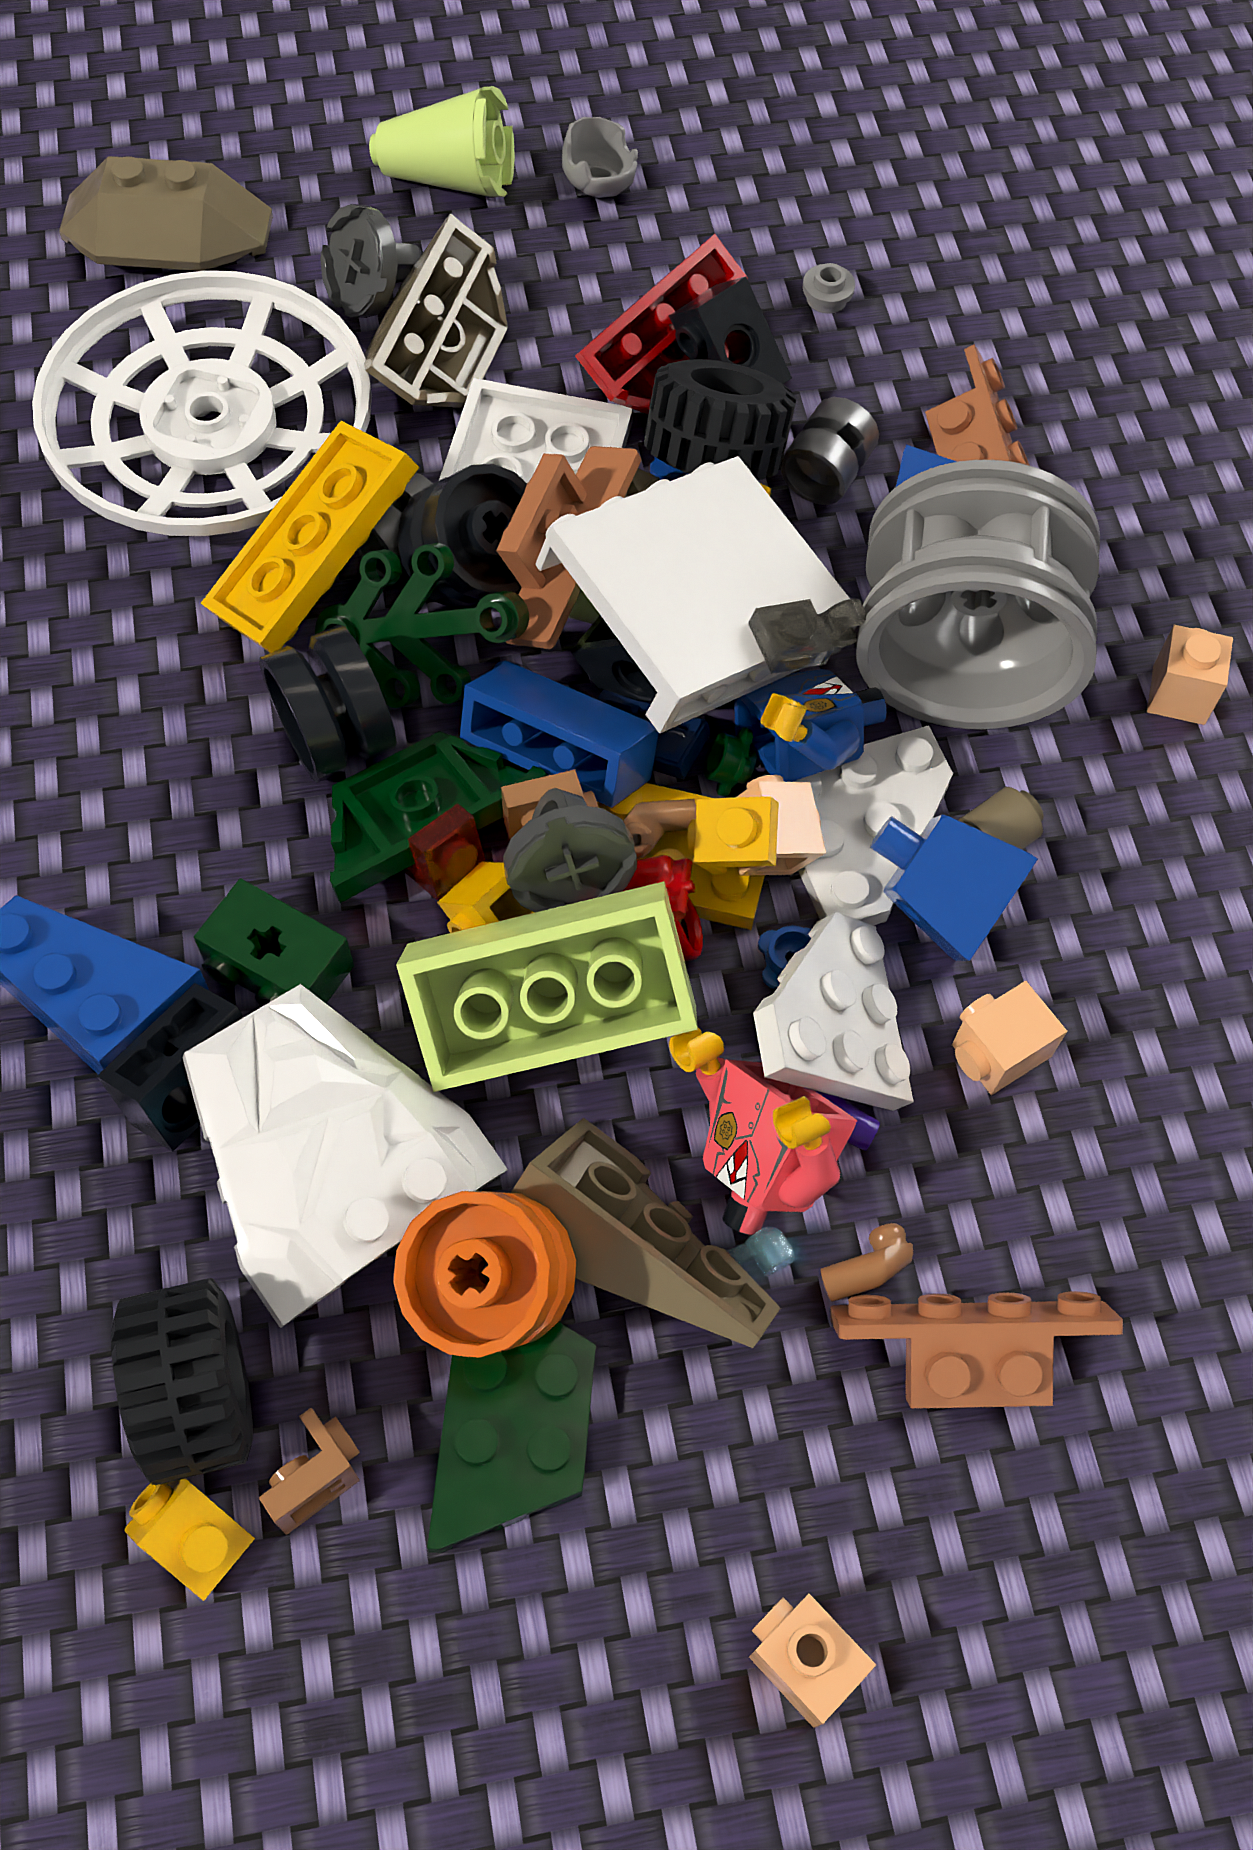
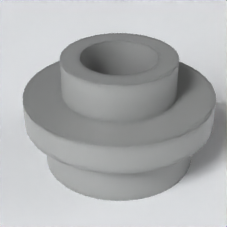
M826 263L816 265L809 269L804 276L803 292L809 306L818 312L836 313L846 306L854 294L855 280L853 275L847 269L837 264Z

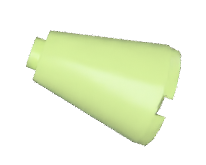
M494 86L482 87L380 122L376 133L370 137L369 149L372 162L375 166H379L383 175L387 177L492 198L505 197L507 192L502 188V185L512 184L515 162L512 126H503L500 110H509L506 99L500 89Z

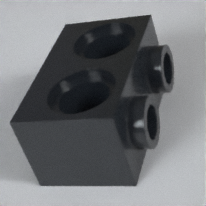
M194 983L101 1071L97 1078L132 1126L173 1152L200 1125L182 1058L184 1053L244 1017L236 1005Z

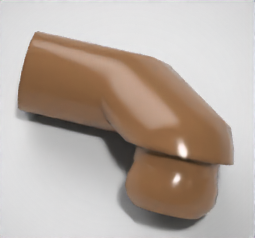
M695 799L641 802L632 808L623 819V822L632 835L637 859L644 858L649 854L665 832L688 830L690 821L696 819Z
M890 1223L873 1229L869 1234V1241L873 1247V1252L821 1268L822 1280L831 1302L880 1287L911 1263L913 1244L907 1243L906 1233L901 1225Z

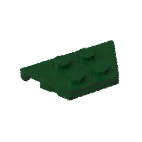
M438 731L332 786V809L336 818L331 824V845L335 853L334 871L330 872V882L336 898L342 903L503 817L501 787L545 777L547 774L543 769L532 766L527 773L506 766L502 754L484 747L468 746L464 743L463 739Z
M558 1322L539 1340L510 1350L497 1352L481 1358L452 1355L427 1545L429 1553H443L453 1549L452 1545L494 1528L497 1531L522 1521L526 1515L544 1508H554L582 1496L596 1352L595 1344Z

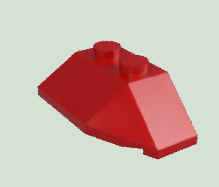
M714 234L584 346L575 357L611 402L648 414L657 369L669 363L689 360L688 356L681 351L677 344L676 330L668 315L716 284L745 277L746 274L716 234ZM725 342V353L728 357L729 349L727 343Z

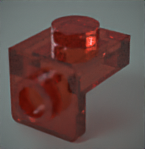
M457 803L408 838L415 864L404 869V872L439 901L480 862H486L473 815Z

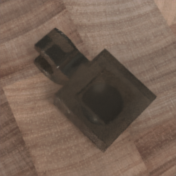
M807 599L755 608L748 625L771 674L826 664L834 651L833 647H845L856 643L858 638L853 627L863 625L867 613L860 599H848L817 614L811 600Z

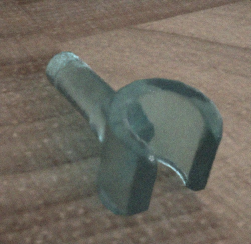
M774 1227L762 1228L749 1237L744 1244L737 1245V1248L726 1250L739 1265L755 1259L764 1276H770L786 1268L794 1262L795 1258L794 1251L782 1231Z

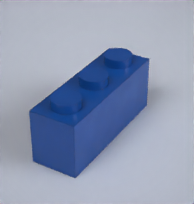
M509 661L465 685L460 739L477 747H484L502 754L503 759L527 770H530L532 766L541 768L547 776L575 769L582 792L592 790L596 801L611 808L651 780L659 735L652 723Z

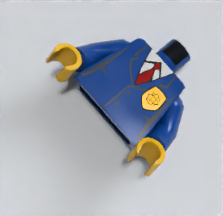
M818 669L791 673L734 700L735 735L738 736L739 731L743 727L751 729L753 738L750 749L756 751L757 760L770 775H780L783 777L784 782H793L825 770H833L837 766L859 759L864 752V726L885 721L887 713L886 703L882 692L878 688L874 687L852 692L830 670Z

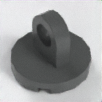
M350 204L339 208L328 222L326 232H332L329 245L322 246L320 257L322 280L329 299L335 307L343 308L345 315L355 318L376 316L388 304L395 288V283L403 282L421 256V250L417 245L396 243L389 222L379 210L368 205Z
M558 788L548 790L541 797L535 808L532 820L528 821L511 838L503 856L507 884L510 886L514 898L521 906L535 913L622 892L628 886L637 869L634 841L623 820L603 808L587 806L582 796Z

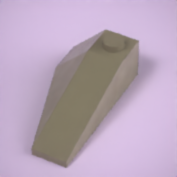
M582 1118L528 1164L511 1193L523 1194L548 1207L568 1232L576 1257V1279L751 1348H754L781 1309L725 1249L714 1245L705 1246L692 1233L688 1223L693 1216L679 1201L671 1202L667 1206L649 1188L645 1182L651 1175V1172L636 1156L585 1118Z

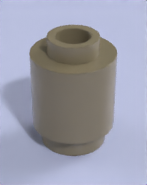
M1004 787L958 821L1023 850L1041 837L1043 833L1041 821L1044 815L1041 806L1030 793L1024 790L1018 791L1012 787Z

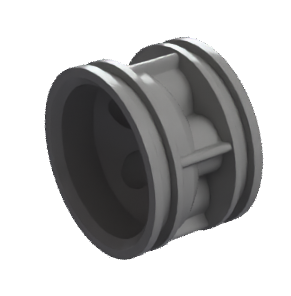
M967 460L940 465L918 473L894 488L878 506L873 515L869 531L866 575L871 591L861 609L856 648L857 665L869 688H878L888 705L911 717L937 725L963 729H996L1026 724L1055 713L1078 697L1093 676L1097 654V617L1094 606L1089 598L1096 586L1099 574L1100 530L1096 515L1086 499L1074 487L1049 472L1029 465L1002 460Z

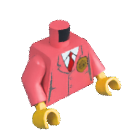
M698 1028V1030L677 1034L670 1038L669 1047L675 1062L686 1072L696 1070V1077L709 1101L710 1128L703 1162L705 1169L732 1190L722 1217L723 1222L727 1226L741 1233L757 1235L762 1230L768 1211L805 1212L813 1206L818 1198L839 1182L840 1170L837 1160L855 1128L857 1119L815 1090L766 1078L762 1062L725 1060L720 1058L719 1056L724 1052V1043L721 1037L715 1033L705 1032L702 1034L701 1029Z

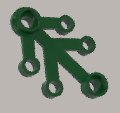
M441 543L422 545L415 550L412 556L414 573L385 617L368 618L384 588L395 584L399 580L402 566L398 556L390 550L383 549L366 553L360 562L362 579L346 604H334L325 608L316 621L315 634L338 624L345 626L366 657L379 683L386 704L390 707L399 708L415 702L420 694V683L411 671L397 669L372 643L389 641L431 679L430 687L434 697L442 703L451 704L464 699L465 685L472 681L471 676L464 667L452 665L423 638L480 632L488 641L502 643L520 637L527 629L529 623L527 605L519 595L511 591H501L486 595L478 602L477 607L419 613L438 582L449 577L454 568L452 552ZM431 552L438 559L439 565L436 573L432 572L428 566V556ZM378 559L383 561L386 568V574L383 579L376 571ZM492 608H495L501 615L502 623L499 629L492 622ZM448 674L456 681L457 690L455 694L450 692L446 686ZM396 679L401 681L404 686L405 693L403 698L395 691L394 684Z

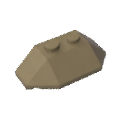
M108 156L69 195L59 233L63 241L72 244L79 252L97 264L204 271L235 262L247 254L251 256L264 254L266 252L273 213L272 208L212 163Z
M452 214L445 219L402 282L364 354L366 358L364 363L365 371L411 405L464 408L473 378L483 380L508 329L502 291L494 270V266L497 264L494 247Z

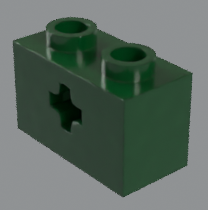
M242 878L236 882L194 935V940L204 961L202 964L203 970L212 979L227 988L233 989L239 984L256 994L255 999L261 1006L268 1004L300 984L324 1003H327L354 967L346 937Z

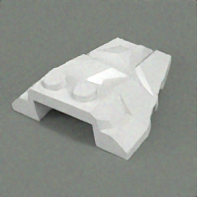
M301 984L186 1051L182 1057L205 1141H210L220 1178L217 1181L221 1201L222 1204L227 1203L238 1242L234 1248L240 1269L280 1328L334 1292L351 1276L399 1244L410 1222L433 1201L461 1191H479L508 1170L470 1114L439 1091L433 1092V1088L429 1083Z

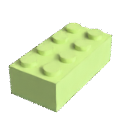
M664 881L408 943L396 964L433 1092L698 1030L696 1004Z

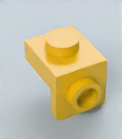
M772 796L697 799L696 819L690 821L687 833L688 848L690 854L694 857V863L711 874H726L727 867L776 866L779 802Z
M185 1478L159 1485H152L150 1483L131 1506L129 1515L133 1519L124 1530L143 1551L203 1601L255 1539Z

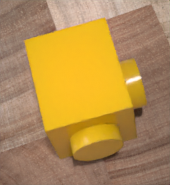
M480 862L437 902L450 919L447 923L450 933L535 913L521 906L514 898L512 890L507 884L504 863Z

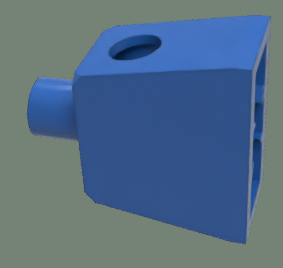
M943 814L932 818L920 835L891 816L881 827L870 845L871 849L898 867L883 892L948 956L956 961L971 960L1038 860V858L1022 849Z

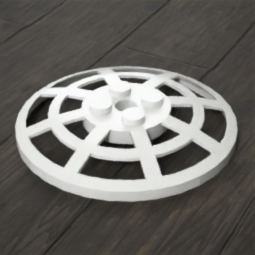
M196 271L172 274L139 283L110 296L86 311L64 331L49 351L37 376L32 406L34 429L47 464L61 485L83 505L109 520L136 530L169 536H210L239 532L261 525L282 498L279 497L270 501L265 492L275 488L291 477L307 461L311 453L318 451L331 434L321 433L324 420L323 398L319 386L321 383L344 368H348L353 379L356 397L353 427L365 433L370 421L372 391L369 373L365 371L364 366L366 358L356 336L341 317L318 298L293 285L266 276L237 271ZM201 300H238L250 302L242 330L207 327L175 333L163 307ZM272 309L289 313L311 325L330 341L335 350L308 367L305 361L289 347L270 337L264 336ZM143 315L155 341L142 346L128 355L110 372L107 378L77 364L82 356L103 336L125 322ZM208 346L234 347L229 360L198 359L189 361L184 351ZM258 353L279 363L292 377L269 388L261 376L250 368ZM164 359L169 370L155 379L145 393L126 386L141 370L157 360ZM65 382L96 396L91 414V431L94 446L60 449L55 417L59 396ZM304 394L308 409L304 432L276 428L275 408ZM114 405L139 413L144 435L111 442L110 420ZM211 411L221 413L217 418L210 421L196 419L197 417L209 414ZM266 447L293 451L278 468L259 480L255 479L247 466ZM154 454L171 469L160 485L157 486L136 475L122 461ZM105 465L108 471L124 486L149 499L137 512L113 504L81 485L70 469ZM226 473L235 488L229 491L208 494L183 492L195 474L212 475ZM243 501L248 510L234 514L206 518L163 517L173 505L209 508Z

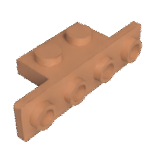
M975 344L965 348L964 351L976 388L925 411L937 455L957 462L967 460H1002L1029 465L1020 442L1012 443L1010 432L1018 428L1007 400L999 401L997 392L1004 389L1005 385L995 360L991 358L984 361Z
M592 446L587 450L576 474L564 455L543 454L532 478L527 483L522 499L508 527L503 532L501 542L496 550L522 586L518 595L524 600L529 611L527 629L520 637L506 641L507 644L552 649L556 645L581 588L562 563L542 571L535 565L546 539V531L553 522L564 515L574 514L577 516L599 508L604 502L613 497L622 496L624 498L642 460L636 449Z
M1078 1291L1058 1294V1301L1031 1302L1030 1297L1018 1293L991 1294L988 1296L987 1303H961V1299L953 1295L926 1294L918 1298V1304H891V1300L883 1296L858 1295L849 1298L848 1305H832L830 1307V1321L840 1339H906V1400L910 1408L1053 1406L1054 1336L1123 1334V1319L1106 1302L1101 1301L1100 1296Z

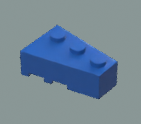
M17 895L0 908V985L97 1074L103 1071L194 983L209 990L200 969Z

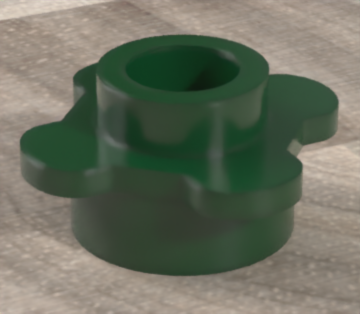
M743 727L737 737L720 733L710 745L705 759L704 773L707 779L718 782L716 792L720 796H728L731 788L736 783L745 784L753 774L757 755L755 750L750 749L753 738L751 729Z

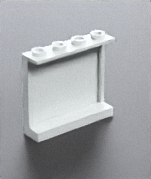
M739 456L715 465L711 462L705 463L691 474L672 481L668 479L659 480L645 491L626 498L622 496L613 497L604 502L599 508L577 516L567 514L560 517L547 529L546 539L535 564L540 571L560 563L564 565L655 688L657 694L645 715L659 734L840 652L860 621L861 612Z

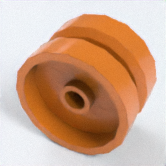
M461 1191L433 1201L410 1222L396 1250L393 1284L402 1315L422 1340L448 1355L481 1358L537 1341L561 1320L574 1293L576 1257L567 1230L548 1207L518 1193ZM487 1262L488 1266L484 1269V1265Z

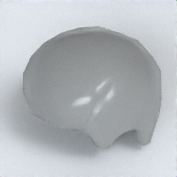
M582 117L569 124L562 147V168L570 183L584 194L597 198L617 196L629 188L635 177L638 150L632 149L630 152L628 149L624 127L601 117Z

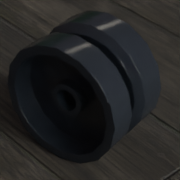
M495 464L470 465L414 494L401 513L397 541L401 563L409 577L414 573L412 556L418 547L441 543L447 546L453 554V571L449 577L440 580L430 594L429 598L433 602L455 609L477 606L478 602L486 595L501 591L515 593L522 588L496 551L501 542L503 532L508 527L527 486V483L514 471ZM431 552L428 556V566L432 572L436 573L439 565L438 559Z
M340 624L311 636L308 651L311 665L303 654L290 646L276 650L259 659L264 683L284 731L303 767L316 783L345 771L348 760L346 743L354 753L367 761L395 749L397 745L395 728L379 684L356 640L346 627Z

